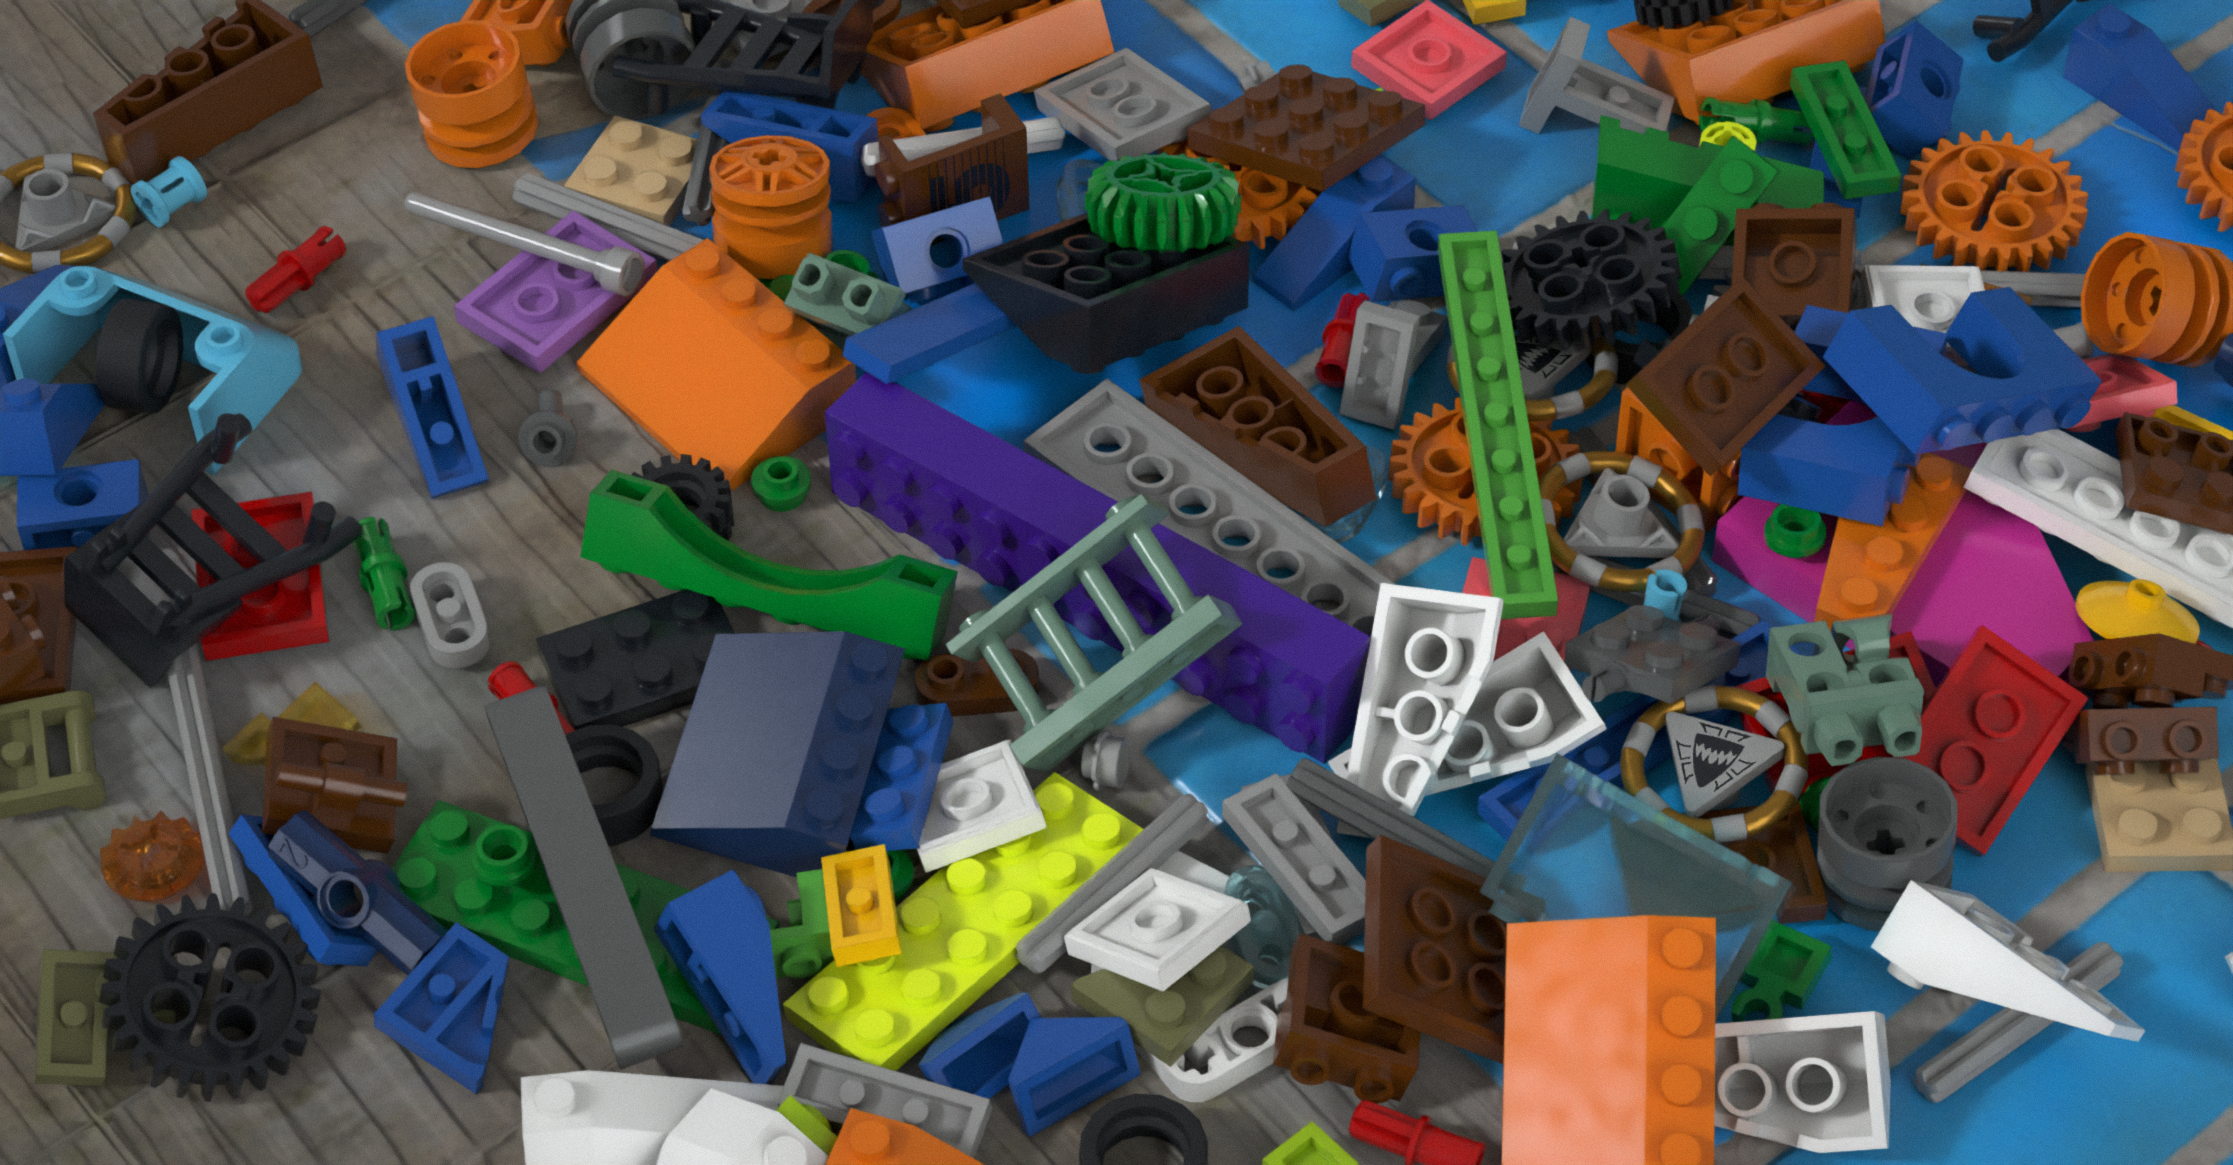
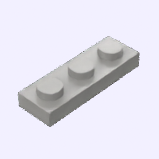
M1277 773L1223 800L1222 817L1324 941L1340 945L1365 932V878Z
M803 1043L799 1045L777 1102L779 1107L791 1095L800 1104L806 1103L815 1107L826 1117L831 1128L839 1131L850 1108L915 1125L972 1158H975L993 1109L990 1099Z

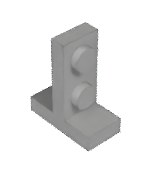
M1570 16L1528 90L1518 126L1539 134L1553 108L1557 106L1597 124L1600 123V115L1619 119L1620 128L1643 134L1647 127L1666 131L1675 97L1583 59L1582 54L1591 25Z
M1365 300L1357 309L1339 414L1395 430L1402 421L1409 379L1444 336L1447 315L1430 311L1427 305L1412 300L1392 301L1388 307Z

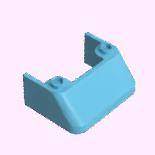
M75 266L60 273L3 333L16 380L34 379L39 384H49L97 330L103 327L110 310L121 299L161 303L174 308L179 314L183 329L182 360L217 373L188 406L197 443L203 436L215 429L218 417L224 413L243 414L251 423L253 431L299 378L303 367L296 341L285 334L150 282L90 266ZM248 436L236 443L235 451ZM213 462L205 472L215 475L224 464Z

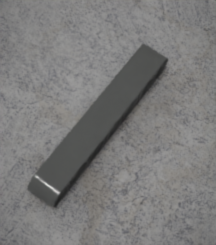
M545 684L484 705L496 743L620 1070L684 1047L670 1003Z

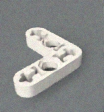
M1091 964V973L1104 969ZM1288 976L1225 1011L1185 1052L1186 1057L1197 1068L1208 1064V1073L1201 1075L1196 1069H1190L1185 1072L1184 1054L1170 1067L1133 1042L1134 1048L1178 1098L1188 1102H1205L1213 1099L1273 1064L1277 1017L1286 1000ZM1255 1026L1265 1031L1269 1038L1260 1046L1245 1047L1234 1041L1232 1036L1240 1028Z

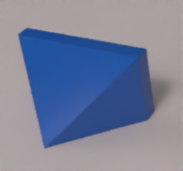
M1020 992L950 1023L935 1037L919 1066L926 1079L930 1082L989 1099L1009 1085L1008 1078L1031 1018L1042 1017L1027 992Z
M1122 1017L1031 1018L1008 1081L1022 1131L1028 1137H1031L1141 1075L1129 1025Z

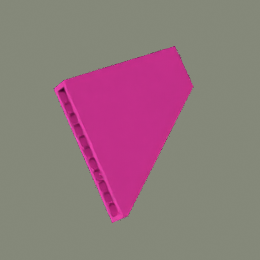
M1851 400L1826 423L1828 425H1851L1871 420L1877 417V415L1871 408ZM1977 443L1930 453L1973 469L1988 443ZM1969 490L1964 494L1894 609L1890 629V637L1909 631L1912 632L1935 688H1937L1976 628L1981 625L1997 634L2068 684L2069 666L2073 658L2074 643L2094 641L2087 625L2076 611L2075 601L2039 527L2000 506L1988 503L1981 496ZM1747 496L1743 497L1717 522L1712 561L1808 623L1814 622L1838 516L1820 513L1821 519L1826 526L1824 546L1813 555L1790 558L1771 550L1764 540L1765 523L1772 515L1774 509L1781 504ZM1850 639L1845 646L1852 650L1855 649L1853 640Z

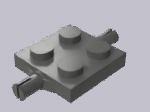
M1635 605L1567 641L1564 663L1568 667L1590 674V676L1583 680L1582 690L1589 700L1594 698V702L1602 701L1614 692L1619 693L1625 690L1645 694L1672 704L1738 666L1740 643L1719 636V623L1713 615L1707 618L1708 613L1701 614L1690 622L1682 623L1664 617V613L1658 608L1647 605Z

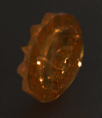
M161 810L152 820L143 821L134 815L130 827L124 830L112 829L111 842L109 845L100 848L101 871L106 884L116 894L129 900L141 902L162 900L187 888L200 873L205 858L200 833L195 832L191 828L185 817L170 820ZM160 843L162 853H156L152 862H148L147 870H145L140 855L147 854L150 846Z

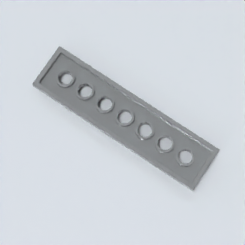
M1108 378L1023 440L1024 452L1118 502L1127 497H1137L1142 493L1164 504L1170 515L1159 522V524L1309 604L1314 601L1328 602L1333 600L1337 602L1340 607L1324 612L1365 634H1372L1380 584L1396 585ZM1098 444L1105 446L1118 444L1121 446L1119 450L1109 453L1094 449ZM1159 474L1164 477L1163 480L1157 483H1143L1136 479L1139 475L1155 476ZM1202 505L1207 508L1205 512L1197 515L1185 514L1179 510L1182 506L1197 507ZM1226 537H1246L1251 542L1243 546H1230L1222 540ZM1287 568L1295 572L1293 576L1283 579L1271 577L1266 573L1269 569L1283 570Z

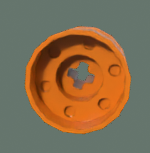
M464 20L450 23L425 34L410 49L405 61L407 80L414 104L418 108L419 120L424 132L427 148L439 161L462 168H481L495 165L519 154L534 139L539 125L537 110L530 84L527 80L518 39L506 27L483 20Z
M764 135L741 139L726 145L712 156L709 175L712 184L711 202L715 207L712 219L713 243L758 279H775L781 275H795L802 260L807 257L808 253L826 259L827 255L832 251L833 233L832 213L828 207L831 195V186L828 182L830 160L823 149L810 141L791 136Z
M2126 232L2111 238L2095 254L2084 278L2080 297L2081 315L2089 339L2101 351L2190 368L2210 363L2216 357L2226 337L2230 333L2233 334L2232 260L2219 249L2144 234Z

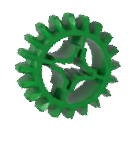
M1165 152L1160 155L1143 153L1138 157L1125 155L1120 158V161L1110 160L1104 163L1103 167L1093 170L1092 177L1088 179V191L1085 192V210L1088 211V223H1090L1091 231L1101 235V239L1106 242H1117V245L1121 248L1136 247L1141 252L1145 250H1158L1163 253L1166 250H1177L1183 253L1188 248L1202 250L1207 247V244H1218L1224 238L1234 234L1235 226L1238 225V213H1241V194H1238L1239 182L1235 180V173L1225 169L1224 165L1218 162L1208 163V160L1204 157L1191 158L1187 157L1185 153L1181 155H1168Z

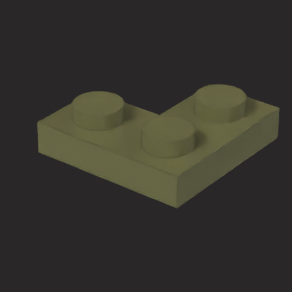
M42 950L40 958L34 1084L103 1086L106 1074L107 1028H103L102 1019L104 1009L109 1006L99 1003L101 984L109 982L103 978L105 963L107 959L117 958L114 952ZM178 955L172 956L177 961ZM161 1010L153 1015L164 1023L173 1024L176 1012L173 1010Z

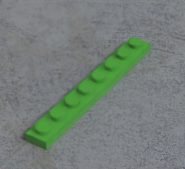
M1497 230L1439 234L1438 256L1491 597L1504 600L1501 619L1556 616L1558 597Z

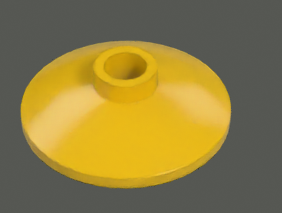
M2134 579L2131 582L2110 580L2093 582L2084 586L2079 591L2075 607L2079 617L2090 629L2105 639L2160 633L2196 644L2200 634L2199 624L2190 611L2176 600L2167 596L2165 590L2160 585L2149 580Z

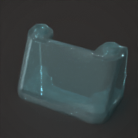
M1556 753L1482 886L1480 893L1494 900L1488 912L1507 923L1529 922V920L1538 922L1639 915L1716 918L1715 1024H1717L1784 913L1797 887L1789 880L1763 866L1751 863L1746 857L1731 851L1622 791L1615 785L1607 781L1604 782L1603 779L1588 772L1587 769Z

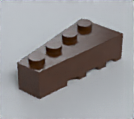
M236 0L235 3L238 11L226 20L216 16L202 27L204 37L189 49L178 46L164 57L165 68L156 75L142 74L93 112L108 162L118 168L132 184L140 180L149 182L169 169V161L175 157L181 156L191 161L194 158L204 156L212 148L241 132L253 129L259 122L284 108L298 104L304 97L323 87L309 34L262 0Z
M1240 326L1139 379L1145 404L1148 408L1274 498L1327 527L1377 499L1366 446Z

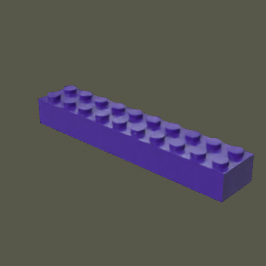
M868 372L863 374L825 411L833 494L837 495L846 505L859 507L884 521L895 532L906 533L928 545L942 558L953 559L980 574L988 583L994 586H1002L1011 592L1017 590L1104 523L1108 510L1118 503V501L905 387L893 381L885 384ZM1159 523L1151 528L1153 534L1195 597L1202 596L1204 598L1209 594L1229 603L1243 623L1173 676L1171 680L1178 683L1187 693L1204 697L1229 711L1238 721L1245 724H1253L1280 739L1289 749L1299 753L1303 752L1324 764L1355 729L1370 646V636ZM1131 545L1102 566V569L1146 635H1155L1173 621L1171 618L1174 612L1173 608ZM1082 583L1078 584L1053 604L1062 620L1077 627L1083 635L1092 640H1100L1123 652V645Z

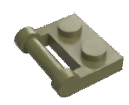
M76 690L0 705V819L69 805L76 809L88 810L103 804L106 799L104 778L96 770L91 723L96 718L94 698L91 694ZM61 724L66 728L71 774L53 777L47 727Z

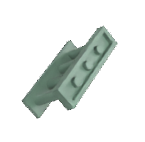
M1142 493L1137 497H1127L1112 506L1105 515L1106 521L991 610L983 609L969 616L959 627L961 633L945 644L952 655L977 663L984 657L1026 722L1023 727L1025 734L1009 746L1022 766L1047 773L1243 624L1229 603L1209 594L1204 598L1202 596L1195 597L1151 530L1170 513L1164 504ZM1129 545L1132 546L1174 610L1171 615L1173 621L1155 635H1146L1102 569L1104 564ZM1080 583L1083 584L1124 647L1121 654L1123 659L1105 673L1095 671L1053 606L1056 601ZM1031 620L1034 621L1075 685L1072 690L1074 697L1056 710H1047L1004 643L1005 640Z

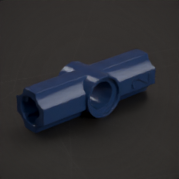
M307 810L295 813L284 826L278 829L268 845L270 848L268 856L317 898L320 913L329 924L341 929L353 928L407 976L448 932L445 927L400 890L397 875L389 865L380 860H365ZM354 883L362 892L363 904L360 903L355 895Z

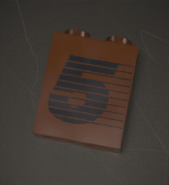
M1001 93L981 100L982 135L912 161H907L889 134L878 137L880 162L875 163L874 171L878 185L882 190L883 203L877 206L878 217L882 227L989 196L997 221L1030 209L1027 129ZM936 237L930 246L946 241V239Z

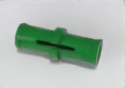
M1707 97L1701 105V110L1711 111L1712 114L1721 116L1718 118L1699 115V126L1702 132L1714 123L1728 121L1739 123L1749 128L1755 135L1756 144H1762L1766 140L1794 143L1799 146H1808L1814 137L1813 133L1802 132L1800 128H1793L1794 126L1809 127L1802 111L1771 107L1770 103L1765 100L1753 99L1749 104Z
M375 517L364 518L358 521L363 531L362 536L353 542L361 563V568L357 572L361 587L366 592H369L377 624L382 629H386L389 625L386 618L387 614L391 631L403 629L411 624L416 615L414 605L411 602L405 585L408 572L404 559L396 554L388 523L382 518L379 519L377 522L379 533Z

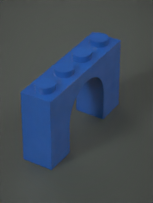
M2011 287L1971 292L1946 332L1948 333L1947 343L1977 374L1961 368L1937 352L1892 305L1851 310L1823 356L1830 366L1914 455L1939 450H1951L1955 447L1983 442L1990 443L1995 440L2021 435L2029 436L2037 432L2053 429L2071 428L2087 415L2091 407L2089 401L2102 382Z
M1807 305L1794 333L1819 358L1825 367L1802 390L1853 400L1869 407L1823 358L1849 313ZM1913 327L1937 352L1945 357L1948 333ZM1946 358V359H1948L1949 361H1951V362L1954 363V360H1953V359ZM1776 414L1741 448L1738 495L1883 526L1891 504L1901 505L1904 500L1910 469L1907 468V465L1917 467L1921 454L1914 455L1878 416L1857 424L1827 425Z

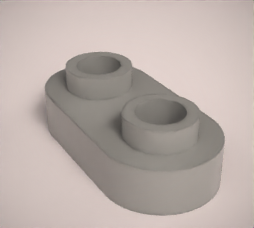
M450 562L430 564L419 570L411 581L410 592L430 656L436 663L447 668H465L479 662L489 650L490 638L486 619L469 573L460 565Z

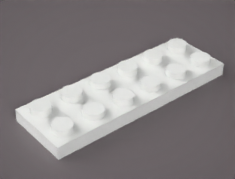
M2060 429L2037 432L2029 436L2021 435L1999 439L1986 445L1963 488L1981 496L1988 503L2000 506L2038 526L2042 531L2055 535L2088 552L2103 563L2110 564L2137 579L2149 580L2160 585L2166 594L2204 613L2210 619L2233 628V535L2126 508L2120 461Z

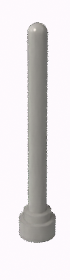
M420 192L408 194L404 201L406 210L411 214L592 273L594 279L600 282L604 290L624 297H629L636 292L644 276L645 261L642 254L620 246L598 252Z

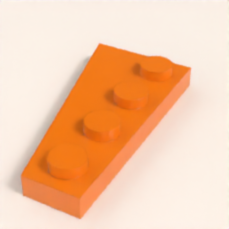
M1930 452L1923 453L1917 467L1907 465V468L1910 469L1904 500L1901 505L1891 504L1883 526L1838 517L1814 622L1826 621L1831 631L1833 622L1837 620L1892 614L1966 493L1967 489L1963 488L1972 471L1971 468Z

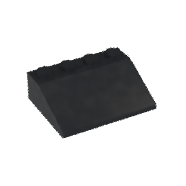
M1087 212L963 258V270L1045 356L1070 365V369L1074 372L1095 374L1102 372L1105 366L1124 358L1141 356L1146 352V349L1166 341L1180 340L1185 337V333L1205 325L1220 324L1224 321L1225 317L1247 309L1250 244L1228 236L1218 244H1207V247L1202 250L1188 248L1183 253L1177 250H1166L1163 253L1158 250H1145L1141 252L1136 247L1121 248L1117 245V242L1102 240L1101 235L1091 231Z

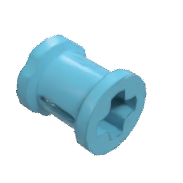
M177 156L169 161V169L149 182L140 180L131 186L130 191L136 207L149 223L154 224L158 228L167 224L170 219L169 215L190 201L199 203L207 197L206 185L201 175L184 157Z

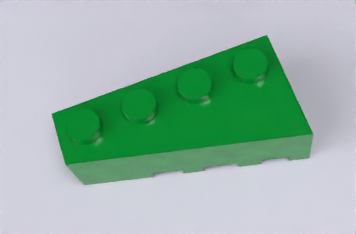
M1600 115L1591 219H1596L1604 209H1609L1610 219L1616 220L1620 215L1628 211L1631 212L1633 224L1648 217L1651 220L1652 229L1663 227L1724 146L1702 141L1700 147L1697 148L1670 141L1669 132L1647 127L1643 134L1620 128L1619 119ZM1763 157L1781 172L1755 205L1774 203L1784 208H1810L1814 204L1824 203V172ZM1735 231L1724 245L1734 246Z

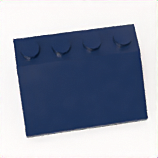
M846 631L716 634L649 836L793 877H797L796 873L822 869L821 857L846 852L891 702L905 648Z

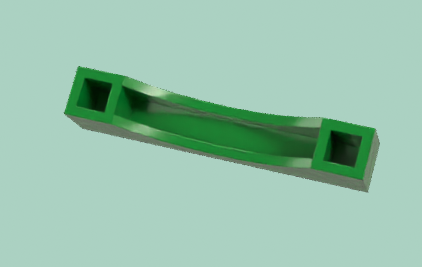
M612 469L590 492L580 558L597 562L602 568L613 573L641 575L657 580L658 584L664 588L677 591L688 589L714 597L718 603L727 607H748L771 614L777 621L789 625L805 624L829 632H850L905 648L903 659L920 658L926 661L930 659L945 636L958 571L901 554L873 565L846 570H808L778 564L744 551L713 532L686 508L669 486Z

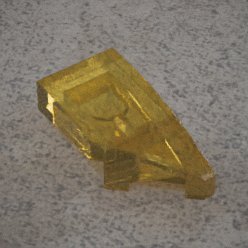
M316 681L278 716L279 718L359 731L362 728L356 717ZM260 712L222 748L223 752L234 763L265 765L266 737L271 721Z

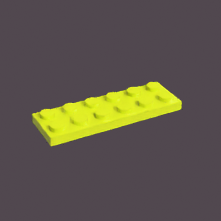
M1054 772L1033 790L1047 828L941 868L896 907L902 954L837 967L835 960H833L783 1003L787 1021L830 1052L897 1071L1018 965L1020 961L1017 958V942L1144 829Z

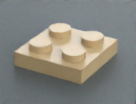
M614 115L564 187L670 226L684 205L697 139Z
M2217 759L2199 761V773L2159 774V762L2134 763L2135 774L2097 776L2095 775V764L2086 765L2085 774L2105 872L2233 871V829Z

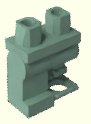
M808 253L807 257L802 260L784 302L787 310L805 317L806 321L842 351H844L846 338L913 310L909 304L903 302L906 296L903 289L812 253Z
M1892 614L1837 620L1833 622L1831 632L1826 621L1770 628L1766 678L1773 692L1782 693L1788 705L1792 723L1797 732L1801 733L1800 743L1806 755L1822 753L1831 766L1854 763L1856 759L1862 756L1863 747L1883 744L1887 753L1892 754L1894 758L1916 755L1920 751L1922 736L1921 712L1924 689L1919 679L1915 678L1913 668L1907 657L1889 659ZM1850 639L1853 640L1855 645V655L1843 653L1844 646ZM1799 642L1815 643L1814 656L1799 655L1789 647Z

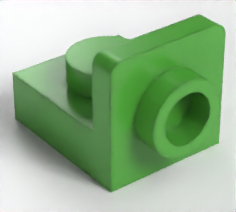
M822 869L796 873L800 899L787 900L790 927L770 930L776 978L809 977L821 972L835 960L831 949Z

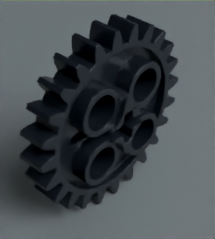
M1604 209L1596 219H1589L1584 210L1579 212L1575 222L1570 223L1560 215L1556 217V227L1548 229L1537 224L1534 226L1536 237L1532 239L1526 236H1517L1515 239L1518 250L1503 249L1501 252L1513 330H1518L1519 339L1522 342L1536 336L1540 348L1546 347L1554 339H1557L1560 342L1561 351H1566L1574 340H1582L1583 346L1587 350L1592 348L1595 338L1603 337L1609 344H1614L1616 341L1615 332L1620 330L1634 336L1638 334L1637 321L1640 320L1654 324L1657 321L1655 309H1670L1669 295L1679 294L1680 291L1678 279L1682 278L1674 240L1667 239L1664 227L1652 229L1651 220L1648 217L1633 224L1631 212L1628 211L1620 215L1616 220L1610 219L1609 209Z
M210 893L206 908L199 910L196 909L188 895L182 896L180 911L176 915H173L162 903L156 905L154 914L155 926L139 917L134 919L131 932L133 939L119 936L114 950V955L117 958L107 959L105 963L103 978L109 982L101 984L99 1003L109 1006L104 1009L103 1028L118 1029L113 1036V1051L118 1052L134 1048L130 1056L128 1069L131 1072H135L148 1064L151 1065L154 1070L150 1086L153 1088L161 1085L168 1077L177 1079L176 1096L178 1098H183L191 1084L201 1085L205 1102H211L216 1085L224 1084L231 1097L238 1099L242 1082L246 1078L260 1091L265 1089L268 1079L267 1067L282 1076L287 1074L291 1061L288 1053L302 1056L308 1040L304 1034L314 1032L318 1015L311 1010L318 1008L321 990L309 987L315 983L318 971L317 966L301 964L305 959L307 944L299 942L286 945L291 925L286 922L273 929H269L266 926L269 913L267 907L257 911L252 918L243 915L244 898L238 897L233 902L229 911L220 910L216 893ZM222 947L229 948L231 954L223 973L220 992L216 996L203 1043L200 1046H193L190 1043V1038L193 1035L198 1020L201 1001L205 997L218 950ZM182 952L191 953L198 956L202 962L192 966L183 965L172 956ZM244 970H255L261 973L267 980L259 983H250L241 979L237 973ZM161 1010H173L179 1013L184 1020L169 1024L158 1020L153 1014ZM227 1027H236L243 1030L249 1038L242 1041H231L224 1038L219 1031Z

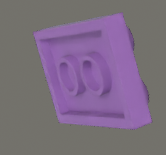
M574 210L544 234L598 252L620 246L642 254L645 261V271L642 282L634 294L624 297L606 291L601 287L600 282L594 279L592 273L522 251L454 305L456 321L538 373L544 371L635 296L658 271L656 259Z

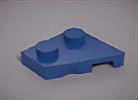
M456 922L374 1013V1027L477 1094L483 1088L508 974L509 956Z

